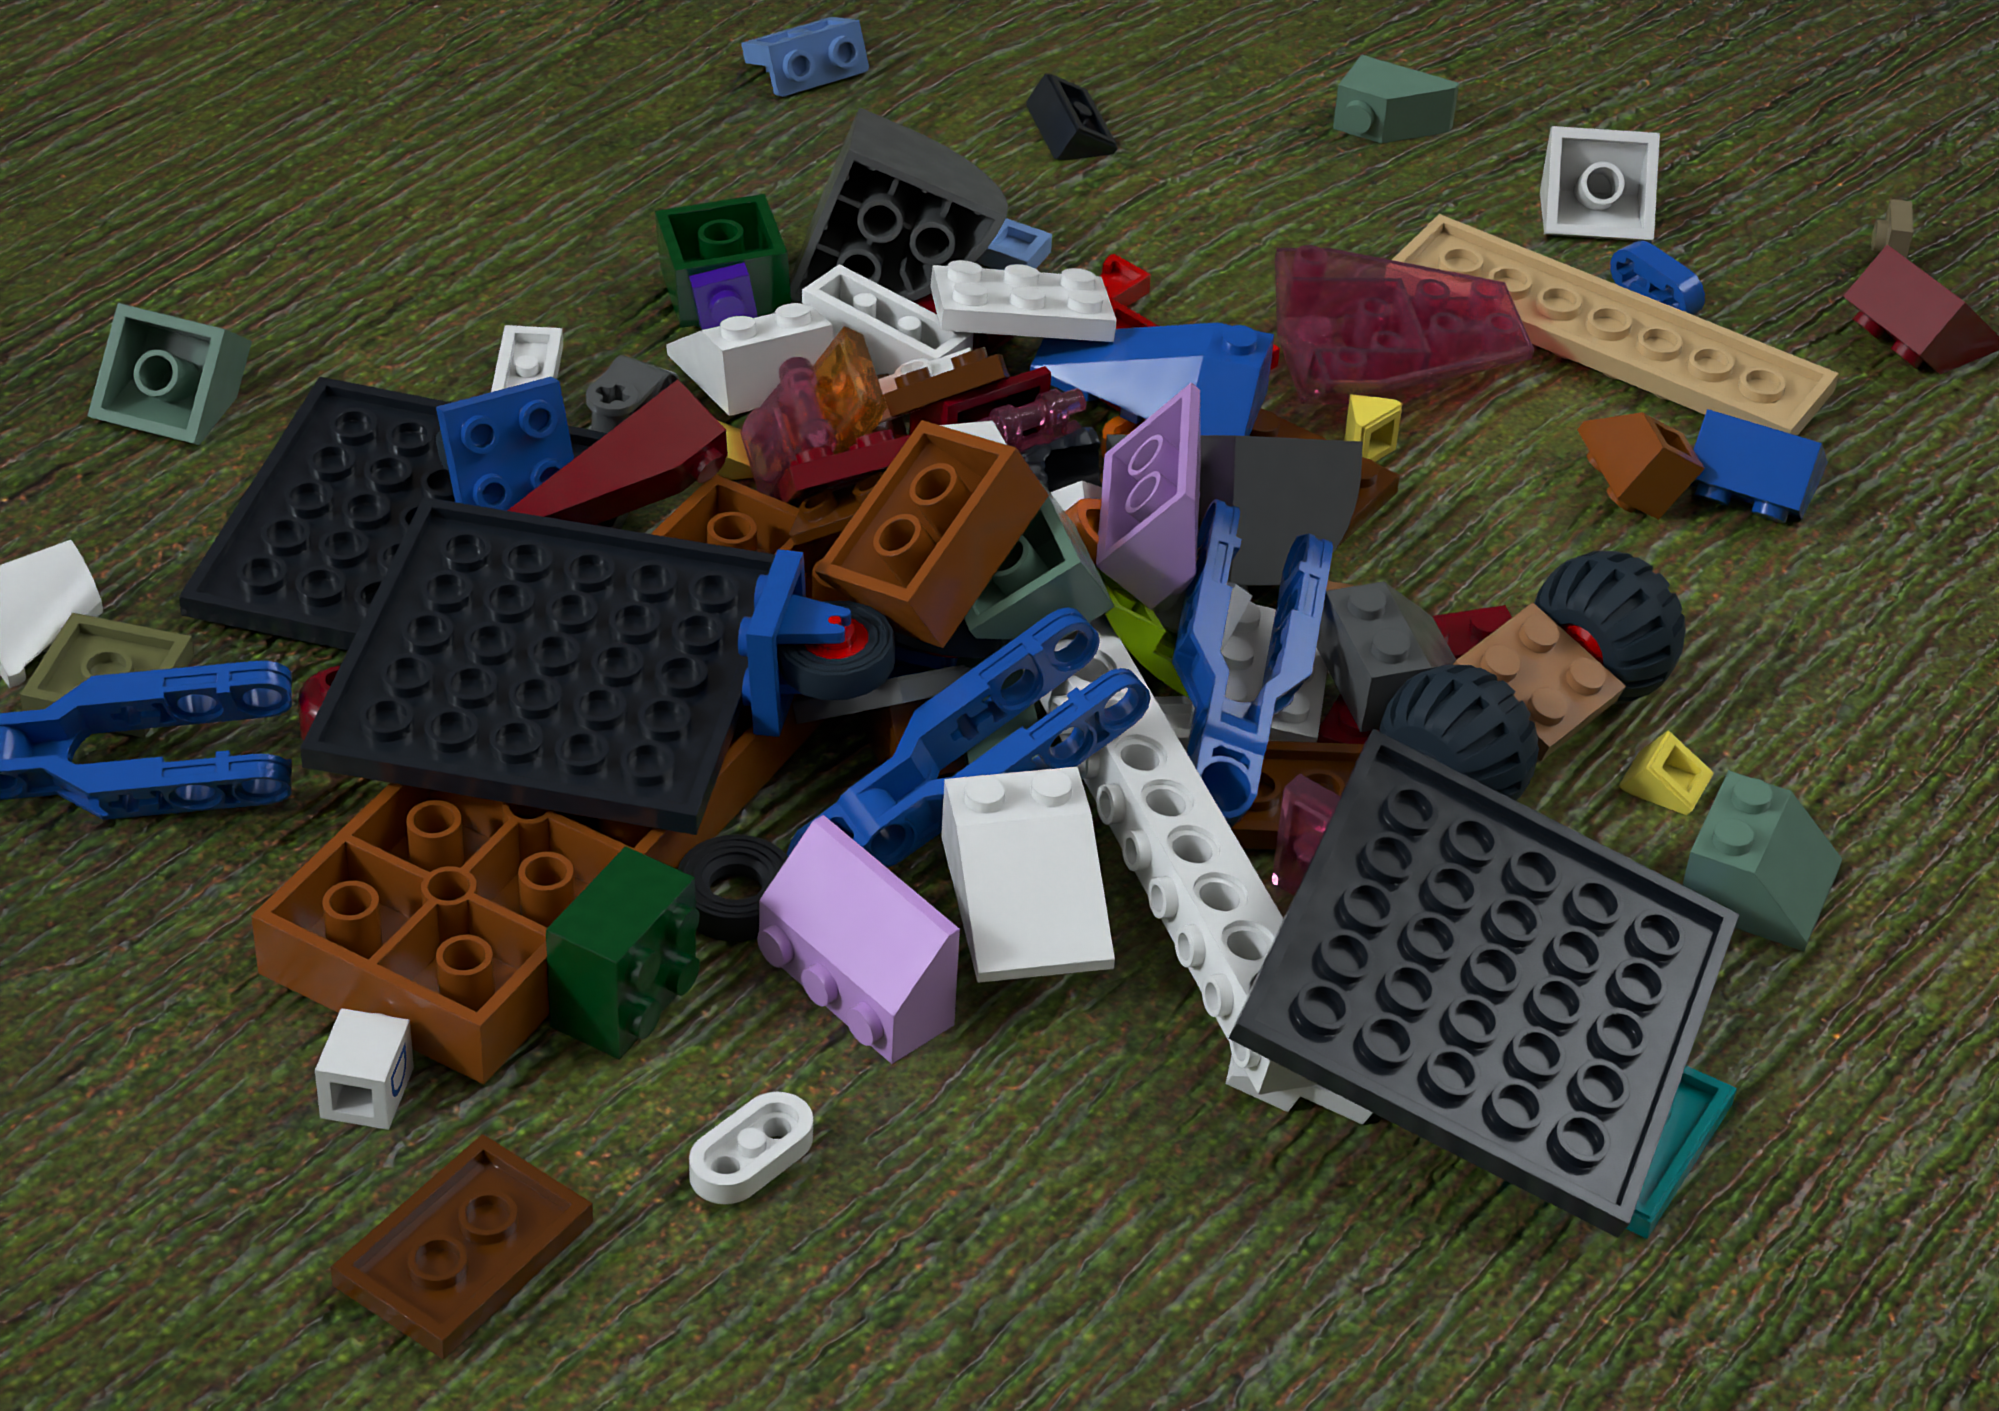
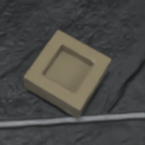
M1890 199L1885 220L1876 219L1871 251L1881 252L1888 244L1907 258L1913 236L1912 201Z

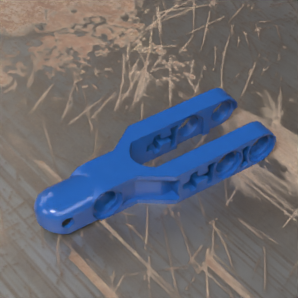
M1214 499L1209 505L1198 531L1197 571L1194 579L1186 588L1172 664L1195 708L1186 753L1231 828L1242 820L1257 796L1263 758L1269 740L1273 716L1292 703L1294 694L1312 675L1333 553V543L1326 539H1317L1315 535L1310 533L1296 536L1287 555L1282 572L1262 689L1254 701L1238 702L1225 697L1230 670L1221 653V646L1233 588L1227 585L1231 562L1239 551L1242 541L1241 538L1236 537L1240 519V508L1234 505L1228 506L1225 502Z
M1069 607L1058 609L1048 614L914 711L893 757L846 790L834 805L797 830L789 844L786 855L790 856L810 824L815 819L824 815L885 867H891L942 832L944 779L1077 767L1135 725L1144 716L1149 707L1150 692L1131 670L1125 668L1111 670L1081 691L1077 687L1066 694L1068 700L1028 729H1025L1023 726L954 776L937 779L940 770L1073 676L1093 659L1100 643L1098 632L1077 609ZM1078 630L1075 639L1067 647L1055 651V646L1064 635ZM1025 669L1022 677L1014 685L1001 690L1003 682L1011 673ZM1128 688L1121 700L1115 705L1105 708L1110 698L1117 692ZM987 696L990 697V698H988L987 700L983 701V699H984L985 697H987ZM1074 727V730L1067 739L1057 746L1051 747L1052 742L1060 733Z
M248 661L91 676L46 709L0 713V800L59 795L102 820L268 805L281 802L292 794V759L287 760L277 755L248 754L231 756L228 750L217 751L216 758L165 762L163 757L77 765L72 763V759L80 744L91 734L268 718L281 715L292 707V672L288 667L277 662Z

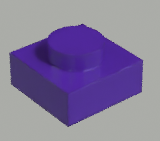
M745 262L689 276L698 320L702 330L718 327L723 320L730 317H758Z

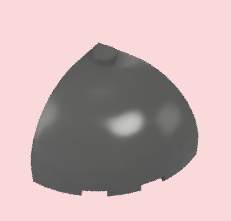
M859 107L798 255L790 279L791 299L802 303V289L839 264L910 301H915L932 293L930 285L933 265L948 266L950 262L959 260L975 262L985 252L1007 217L1008 203L999 187L983 171L958 153L923 134Z
M1107 434L1106 453L1127 435ZM1201 435L1198 531L1204 515L1214 499L1221 500L1228 506L1234 505L1240 508V519L1236 537L1241 538L1242 541L1239 551L1231 562L1227 582L1237 584L1248 593L1249 585H1280L1287 555L1296 536L1310 533L1315 535L1317 539L1329 540L1333 543V552L1335 551L1350 524L1358 499L1361 482L1363 442L1237 435Z

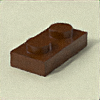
M985 347L951 358L954 369L931 377L928 367L894 378L897 389L883 394L891 417H899L927 407L942 399L1010 378L1003 356L995 354L988 357Z

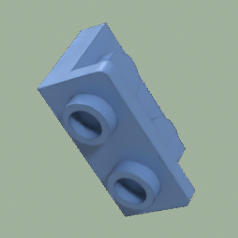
M829 17L741 43L745 63L766 67V72L770 73L773 92L776 96L783 97L858 75L867 72L869 69L860 21L855 19Z

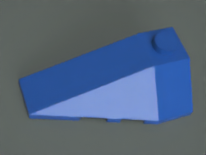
M1217 322L1115 329L1114 342L1044 337L1030 365V371L1046 366L1051 371L1052 386L1087 402L1098 399L1110 402L1121 408V418L1134 424H1138L1143 418L1148 419L1187 385L1193 383L1200 389L1201 435L1250 436L1268 391L1274 334L1255 331L1243 325L1232 326Z

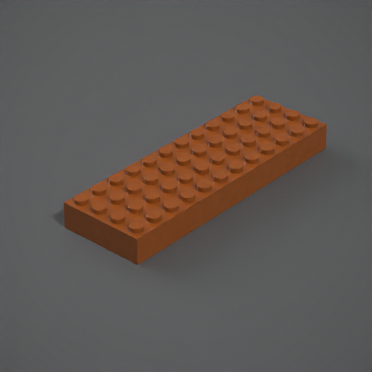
M718 474L704 482L651 533L653 535L775 555L778 549L803 552L806 598L821 602L852 601L820 579L815 572V569L842 531L795 545L789 533L798 515L799 508ZM794 694L792 702L797 701L796 698L806 695ZM791 703L779 737L753 734L752 709L749 706H744L697 835L389 783L251 915L258 974L338 1013L343 1008L409 1019L413 1050L485 1084L550 1015L546 929L625 846L678 870L679 864L686 853L699 843L716 837L826 719L797 724L793 704Z

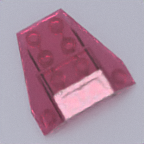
M1303 245L1298 248H1276L1277 337L1301 404H1349L1350 394L1382 398L1529 360L1533 357L1534 347L1505 282L1333 248H1319L1313 245Z

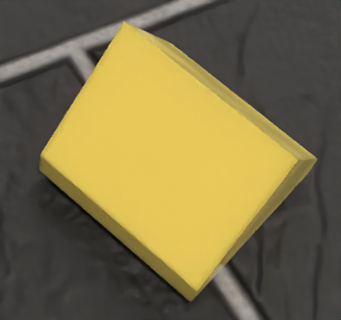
M1350 394L1344 441L1363 442L1362 457L1374 462L1395 451L1402 403L1396 399Z

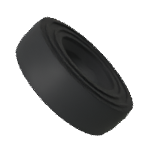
M749 835L718 836L693 847L681 860L678 870L695 877V904L700 915L696 931L705 936L723 941L757 939L759 933V900L788 859V856L773 843ZM745 876L758 881L762 888L755 896L733 900L713 894L710 886L714 881L723 877Z

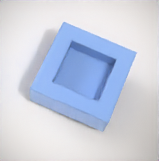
M1006 218L994 240L977 259V263L997 270H1005V267L1014 264L1027 265L1036 269L1051 253L1052 234Z

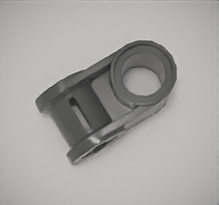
M625 355L618 356L612 362L609 369L596 382L591 384L586 391V404L592 411V424L588 429L609 433L677 379L679 380L678 375L675 372Z

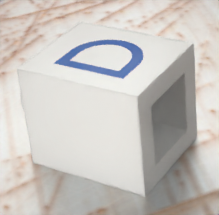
M341 1008L315 1068L320 1118L389 1130L414 1068L409 1019Z

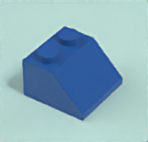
M1707 409L1693 449L1705 469L1691 483V486L1697 487L1694 495L1703 500L1728 506L1730 499L1734 498L1753 504L1751 513L1756 516L1778 523H1785L1788 515L1803 519L1822 479L1828 461L1823 445L1820 442Z

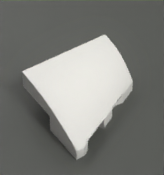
M72 540L0 565V676L9 688L18 686L26 680L24 667L42 651L47 653L72 613L98 617L103 613L102 600L95 582Z

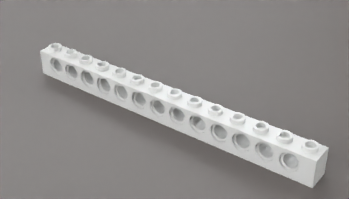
M993 421L940 425L1006 444ZM1102 614L1089 622L1098 632L1100 638L1099 648L1093 659L1084 668L1039 700L1047 714H1049L1067 701L1068 697L1066 694L1076 687L1081 691L1103 674L1119 668L1131 670L1149 690L1151 699L1144 716L1131 728L1079 764L1078 769L1081 779H1084L1097 803L1098 813L1102 822L1110 826L1122 848L1126 866L1129 870L1135 871L1144 887L1152 913L1164 923L1175 943V950L1180 963L1184 967H1188L1202 992L1207 1012L1212 1017H1216L1228 1039L1279 930L1283 917L1122 641L1114 632L1105 614ZM1078 630L1060 640L1055 646V651L1067 647L1075 639ZM1002 639V640H1003L1004 645H1006V644H1008L1009 642H1011L1013 639ZM1128 688L1117 692L1110 698L1105 708H1109L1121 700ZM1074 727L1059 734L1062 741L1070 736ZM1228 1039L1235 1063L1240 1068H1244L1258 1095L1317 1085Z

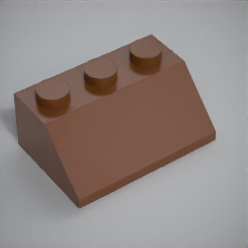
M921 420L817 566L815 572L820 579L853 602L868 605L884 615L895 632L944 648L1049 494L1016 447Z

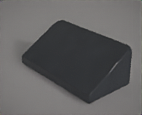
M1045 73L1029 96L1026 106L1053 158L1057 160H1074L1114 154L1118 149L1117 143L1088 90L1053 74Z

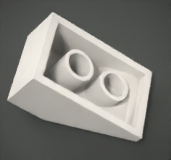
M791 303L778 307L773 314L761 317H730L723 320L718 327L701 330L666 344L667 355L729 416L838 390L833 327L811 305Z
M1078 766L944 779L941 838L977 982L1114 969L1115 957L1092 814Z

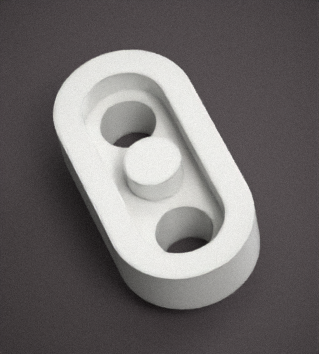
M769 1092L755 1097L697 1140L690 1151V1183L694 1191L703 1199L718 1204L738 1203L752 1196L809 1151L813 1141V1114L809 1105L798 1096L790 1093ZM780 1136V1137H783V1138H782V1139H773V1138H770V1137Z

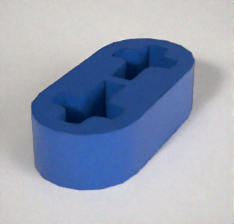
M1644 240L1636 241L1613 254L1610 261V270L1616 285L1692 315L1702 310L1705 304V292L1698 276L1653 244Z

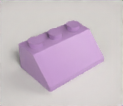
M1193 383L1187 385L1105 453L1096 567L1149 609H1153L1170 594L1175 596L1183 592L1190 585L1197 571L1201 422L1200 389Z
M822 815L815 819L759 900V933L757 940L766 960L775 967H782L804 987L813 1002L819 1006H826L848 1025L853 1036L861 1044L873 1047L891 1064L954 1026L960 929L826 816Z

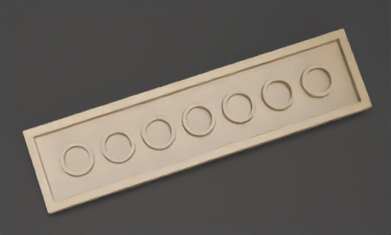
M1438 214L1386 265L1384 283L1400 289L1414 298L1424 299L1453 311L1460 317L1483 323L1502 331L1509 337L1522 339L1551 351L1558 357L1573 360L1600 371L1609 378L1622 380L1649 391L1658 398L1673 401L1704 415L1707 409L1798 436L1834 393L1839 375L1837 372L1441 214Z

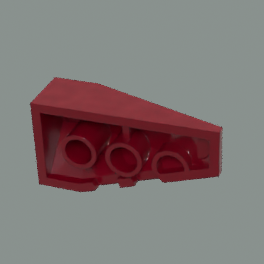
M677 379L507 511L591 525L602 523L679 494L695 481L704 483L715 476L723 467L728 456L726 429Z

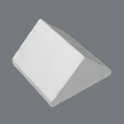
M1552 126L1540 187L1544 235L1652 242L1655 229L1660 133Z

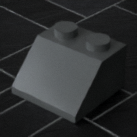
M1382 581L1326 591L1316 648L1360 732L1372 731L1373 729L1378 730L1380 729L1388 703L1407 680L1420 672L1434 667L1453 665L1456 658L1433 617L1386 582Z

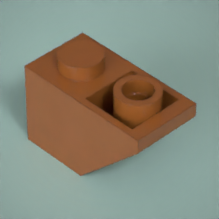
M1643 412L1584 421L1577 429L1589 449V452L1586 454L1588 461L1604 475L1609 484V487L1606 489L1607 494L1619 507L1630 513L1638 509L1659 520L1705 469L1683 433Z

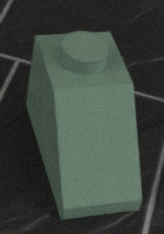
M1361 55L1338 85L1333 129L1381 144L1447 133L1453 127L1459 83Z

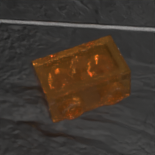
M844 326L804 376L812 401V408L816 414L823 436L824 446L832 445L834 455L850 451L849 447L856 444L855 439L872 433L871 431L878 426L884 411L888 408L864 335Z

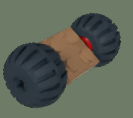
M1593 551L1567 560L1550 574L1539 589L1534 603L1532 602L1458 658L1453 665L1434 667L1420 672L1407 680L1388 703L1379 732L1517 801L1530 784L1537 759L1540 762L1612 704H1624L1647 696L1662 686L1668 679L1682 654L1686 633L1685 617L1681 613L1682 606L1677 594L1669 591L1670 583L1660 572L1657 574L1652 572V565L1639 557H1633L1629 553Z

